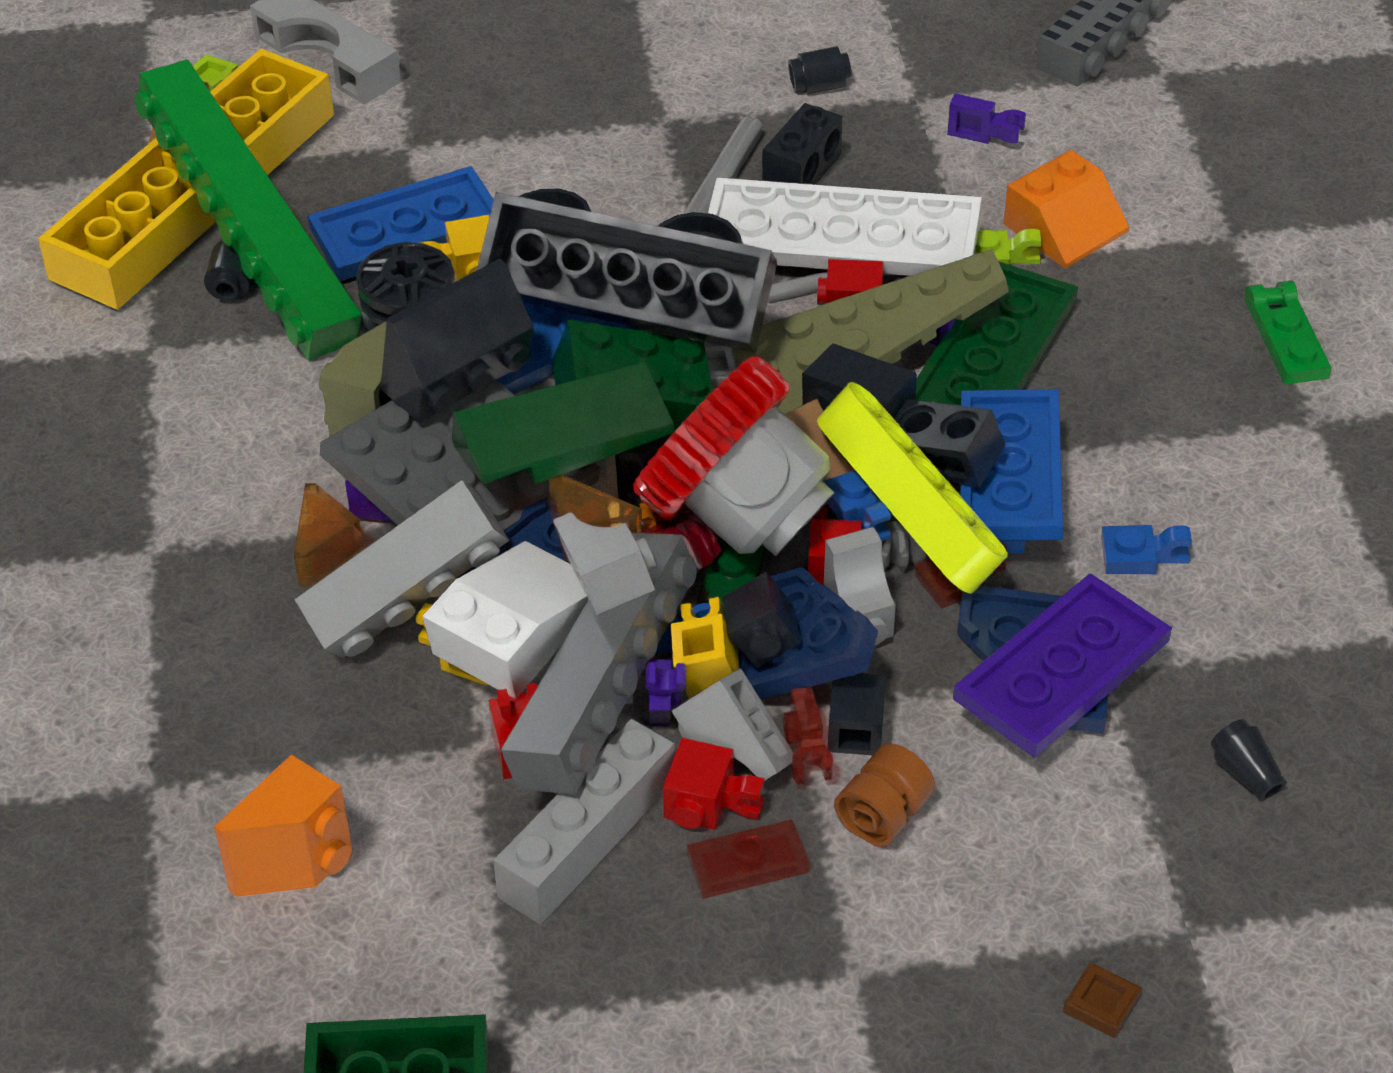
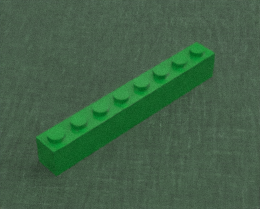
M186 59L140 73L138 93L134 96L135 106L139 115L143 119H148L155 130L160 147L170 152L176 161L180 177L183 181L190 182L197 193L202 210L206 214H211L218 225L224 243L227 246H232L240 257L245 275L249 279L253 278L262 291L267 308L271 312H276L283 322L289 341L294 346L298 345L307 360H311L336 351L358 338L362 317L361 312L190 61Z

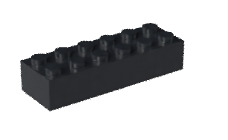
M496 192L477 270L500 258L507 264L520 297L525 303L756 353L777 260L772 250Z

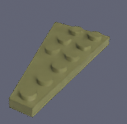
M993 249L763 324L756 353L736 348L732 349L738 367L748 358L759 356L782 375V378L789 383V393L778 407L782 413L786 414L803 406L802 373L832 343L893 364L901 359L900 352L917 341L924 345L937 337L936 329L952 319L964 320L1008 293L1006 277Z

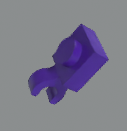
M954 93L949 105L947 135L985 144L989 143L991 137L1001 139L1007 143H1018L1020 130L1025 128L1026 113L1015 109L995 113L996 102Z
M650 659V662L646 664L645 687L650 692L649 725L670 726V711L681 705V693L686 689L687 666L684 663H677L675 669H671L672 660Z

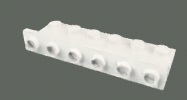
M716 178L708 213L728 220L739 231L743 244L772 250L777 260V265L828 269V259L883 261V274L912 276L975 254L978 231L981 230L982 197Z

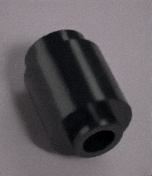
M838 46L798 53L797 58L788 60L790 81L795 93L805 91L806 95L843 88L846 84L845 78L852 77L849 56L847 52L841 53Z
M221 239L212 249L204 277L205 288L212 296L221 300L242 299L247 295L252 279L245 275L240 257L233 247L227 246Z

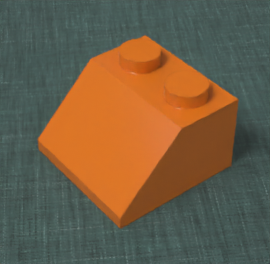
M1072 149L1007 185L1003 224L1016 234L1025 229L1040 230L1041 246L1036 248H1039L1041 252L1065 269L1129 232V225L1103 171Z
M292 754L214 826L228 890L237 897L316 887L329 874L334 875L340 872L347 864L353 851L342 786Z

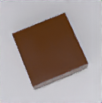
M1090 962L1065 1001L1063 1013L1116 1038L1139 1000L1142 987Z

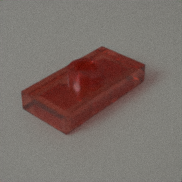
M792 819L687 845V857L702 899L809 873V861Z

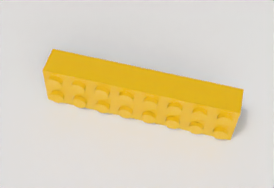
M262 48L210 91L267 175L334 116L329 74ZM155 138L38 238L48 280L119 310L215 223V220L210 213L206 214L202 210L196 191L189 181L185 182L182 180L177 170L176 161L168 150H163L160 147L157 138Z

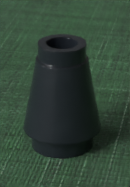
M1240 719L1227 725L1212 739L1211 746L1216 752L1214 759L1255 794L1260 801L1279 793L1285 787L1287 781L1281 775V771L1257 726H1250L1245 719Z

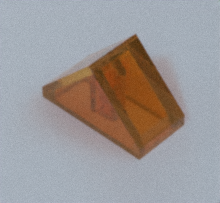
M564 475L549 479L552 520L572 512L577 519L591 526L614 527L626 523L631 533H642L641 508ZM557 532V536H558V539H559V542H560V545H561V549H562V552H563L565 561H566L567 563H570V562L568 561V558H567V556H566V553H565V551H564L563 545H562V543H561V540H560L559 535H558V532Z
M305 483L294 551L299 587H311L364 550L360 519L316 483Z

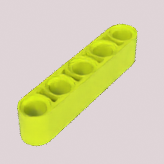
M849 382L817 418L818 426L942 573L959 589L970 594L974 593L1007 558L1008 553L1005 547L879 401L859 384Z

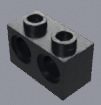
M804 103L762 150V181L816 185L841 155L843 116L824 110L821 107Z
M907 399L894 418L945 479L952 484L980 488L1006 446L994 414L989 409Z

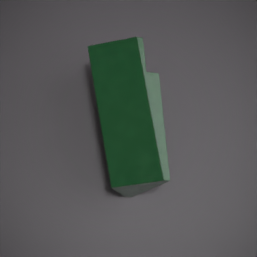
M642 362L453 412L451 439L454 448L483 484L523 469L534 483L538 484L675 432V427L646 363Z

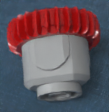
M752 356L745 362H742L725 380H722L712 393H709L707 398L695 408L666 443L658 449L656 455L640 472V475L633 484L634 492L640 497V500L664 520L676 517L687 506L739 554L754 553L763 545L774 556H777L835 493L822 481L831 470L830 456L778 409L789 393V383L782 378V375L759 356Z

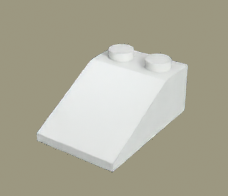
M524 541L456 579L423 615V620L432 654L498 690L507 689L508 695L517 699L526 688V685L534 679L562 646L587 603L588 598L571 564Z

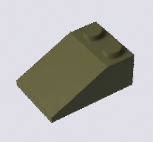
M386 322L342 346L332 362L327 363L323 367L319 377V388L323 391L325 403L324 422L328 425L329 436L393 400L380 389Z

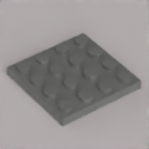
M497 380L491 382L484 390L473 392L455 402L445 412L436 413L420 423L394 400H391L320 442V456L397 525L463 480L479 492L503 531H505L520 520L522 511L526 507L544 498H547V505L567 502L598 482L601 470L596 463H592L535 484L523 469L483 484L453 446L451 439L453 412L515 396Z

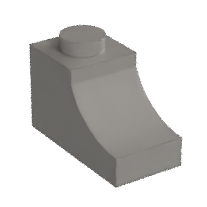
M572 512L553 520L568 561L596 615L655 590L648 572L649 569L656 567L651 550L644 537L635 541L626 523L614 527L591 526L577 519Z
M874 527L826 540L824 585L839 595L853 610H858L870 620L878 630L875 645L880 644L886 638L894 636L896 604L891 597L885 577L882 560V541Z
M742 669L719 680L672 710L678 721L679 732L683 738L734 749V758L746 765L755 776L765 778L764 781L798 760Z

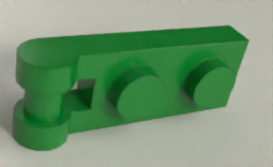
M1281 281L1276 284V287L1264 288L1262 284L1247 286L1245 289V303L1284 385L1329 379L1332 367L1298 300L1297 287L1294 281ZM1279 305L1280 308L1270 309L1269 306Z

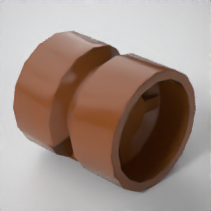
M884 744L861 768L860 774H856L834 799V809L839 820L849 832L876 847L888 846L909 822L907 816H913L934 792L935 780L925 762L914 752L901 745Z

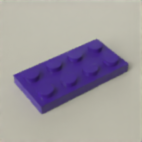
M1089 573L954 685L953 700L1033 758H1036L1170 641L1172 627Z

